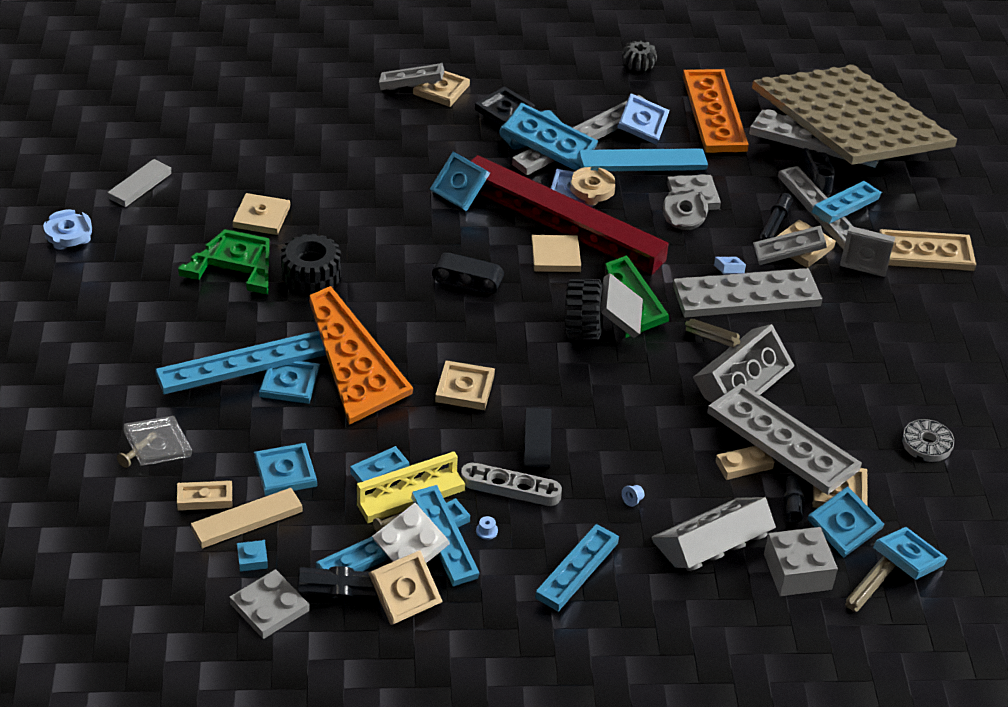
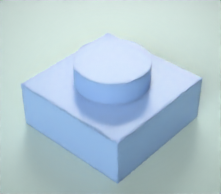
M715 257L714 266L723 275L745 273L746 264L737 257Z

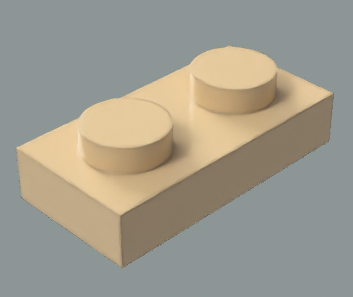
M757 446L718 454L716 457V463L726 480L770 470L774 467L773 458Z
M232 481L177 483L178 510L232 508Z

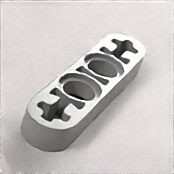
M468 463L461 470V478L465 483V487L546 506L556 505L561 500L562 487L557 481L479 463ZM500 478L503 479L505 483L500 485L494 484L492 480ZM520 484H527L531 488L528 490H521L517 486Z

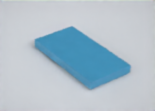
M524 103L518 106L501 130L502 134L575 171L581 168L577 156L579 150H594L598 140Z

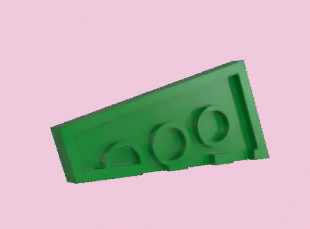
M627 255L606 263L607 274H612L643 299L640 332L669 321V314ZM624 331L625 338L630 337V335Z

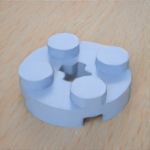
M61 210L50 215L49 221L47 223L44 222L43 225L45 238L56 249L61 250L70 246L86 244L91 239V220L83 212L80 215L75 214V210Z

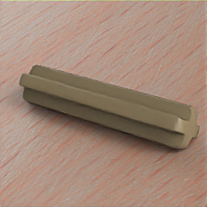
M690 319V321L685 323L687 332L733 348L741 342L739 340L740 335L695 319Z
M883 556L848 596L845 603L846 608L851 609L852 612H857L896 565Z

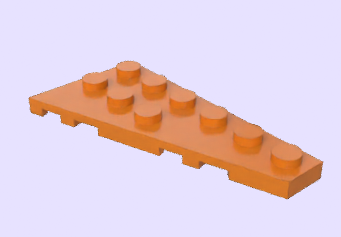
M331 286L310 295L309 302L349 425L412 394L413 387Z

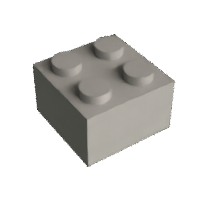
M821 527L768 534L764 556L780 596L832 590L838 568Z

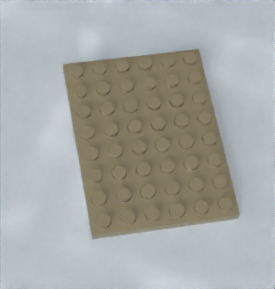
M854 65L753 80L752 88L851 165L950 148L956 145L957 138L952 136L948 130L938 126L935 121L928 119L921 111L911 107L908 102L901 100L895 93L884 88L881 83H877L870 75L863 73Z

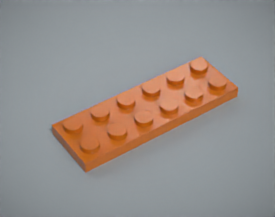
M684 70L683 80L705 153L747 152L749 144L725 70Z

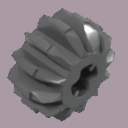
M642 41L626 43V47L622 51V61L625 67H629V70H636L637 72H646L647 69L651 70L657 59L655 46L650 45L649 42L644 43Z

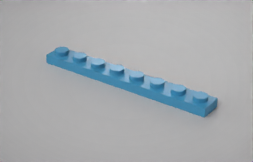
M319 331L157 368L156 377L163 394H168L292 364V362L326 356V352Z

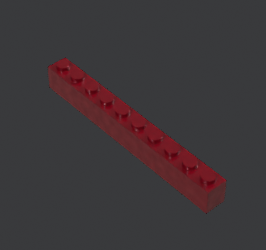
M479 155L471 160V162L490 173L478 194L563 234L578 235V241L617 259L627 255L636 268L651 275L666 261L668 242Z

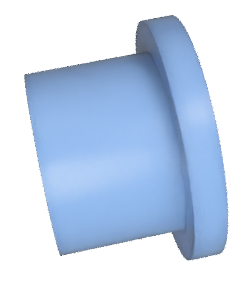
M639 485L626 486L622 489V498L628 506L633 507L644 498V491Z
M489 516L481 518L476 528L477 535L486 540L496 537L498 528L495 525V520Z

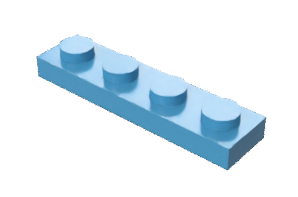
M863 181L815 204L812 213L817 215L823 222L830 224L878 200L881 192Z
M434 485L413 491L411 495L413 503H416L449 540L450 544L439 552L438 556L452 586L478 579L479 571L438 486Z
M596 524L537 589L535 599L559 611L618 544L619 536Z

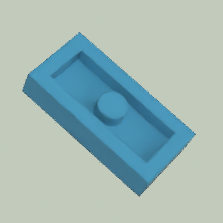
M395 446L350 466V473L360 483L408 467L409 461Z

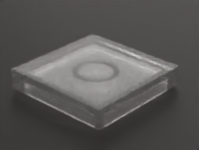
M174 416L124 424L123 431L141 465L191 457L192 448Z

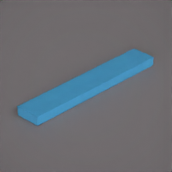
M703 149L579 150L577 155L581 168L591 167V170L598 171V168L607 171L706 170L708 166Z
M456 498L446 503L457 527L470 522L469 513ZM370 537L317 561L316 568L329 569L334 566H345L353 568L354 571H365L390 558L378 546L373 537Z

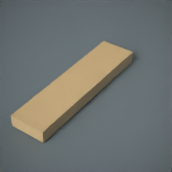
M288 488L191 523V529L200 546L204 548L303 512L302 504L292 488Z

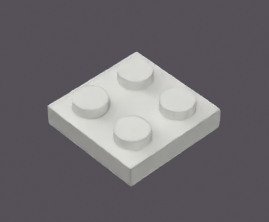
M416 503L372 536L392 562L420 550L427 563L450 544L446 536Z

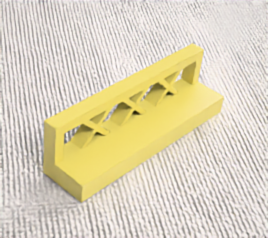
M451 452L357 483V506L367 523L373 522L375 518L383 519L405 511L414 504L411 499L413 491L437 485L443 498L465 491V483L457 472L458 456L455 452ZM449 463L448 468L439 470L442 465ZM425 471V473L421 477L414 479V477L418 473ZM401 480L397 485L390 487L394 481ZM376 488L373 493L365 495V491Z

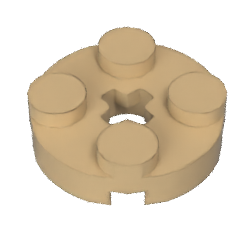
M584 167L573 173L570 191L576 197L585 200L586 204L596 205L598 202L607 200L614 195L615 178L605 169L598 168V171L591 170V167Z

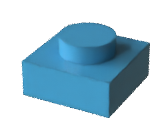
M265 540L237 543L240 571L268 568Z

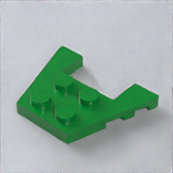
M225 229L206 244L204 251L195 253L187 265L182 264L178 268L179 276L200 280L208 265L218 266L222 269L237 270L242 273H251L246 283L247 290L267 295L269 286V238Z

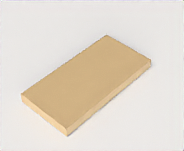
M879 230L881 234L895 237L888 265L975 270L976 262L970 235Z

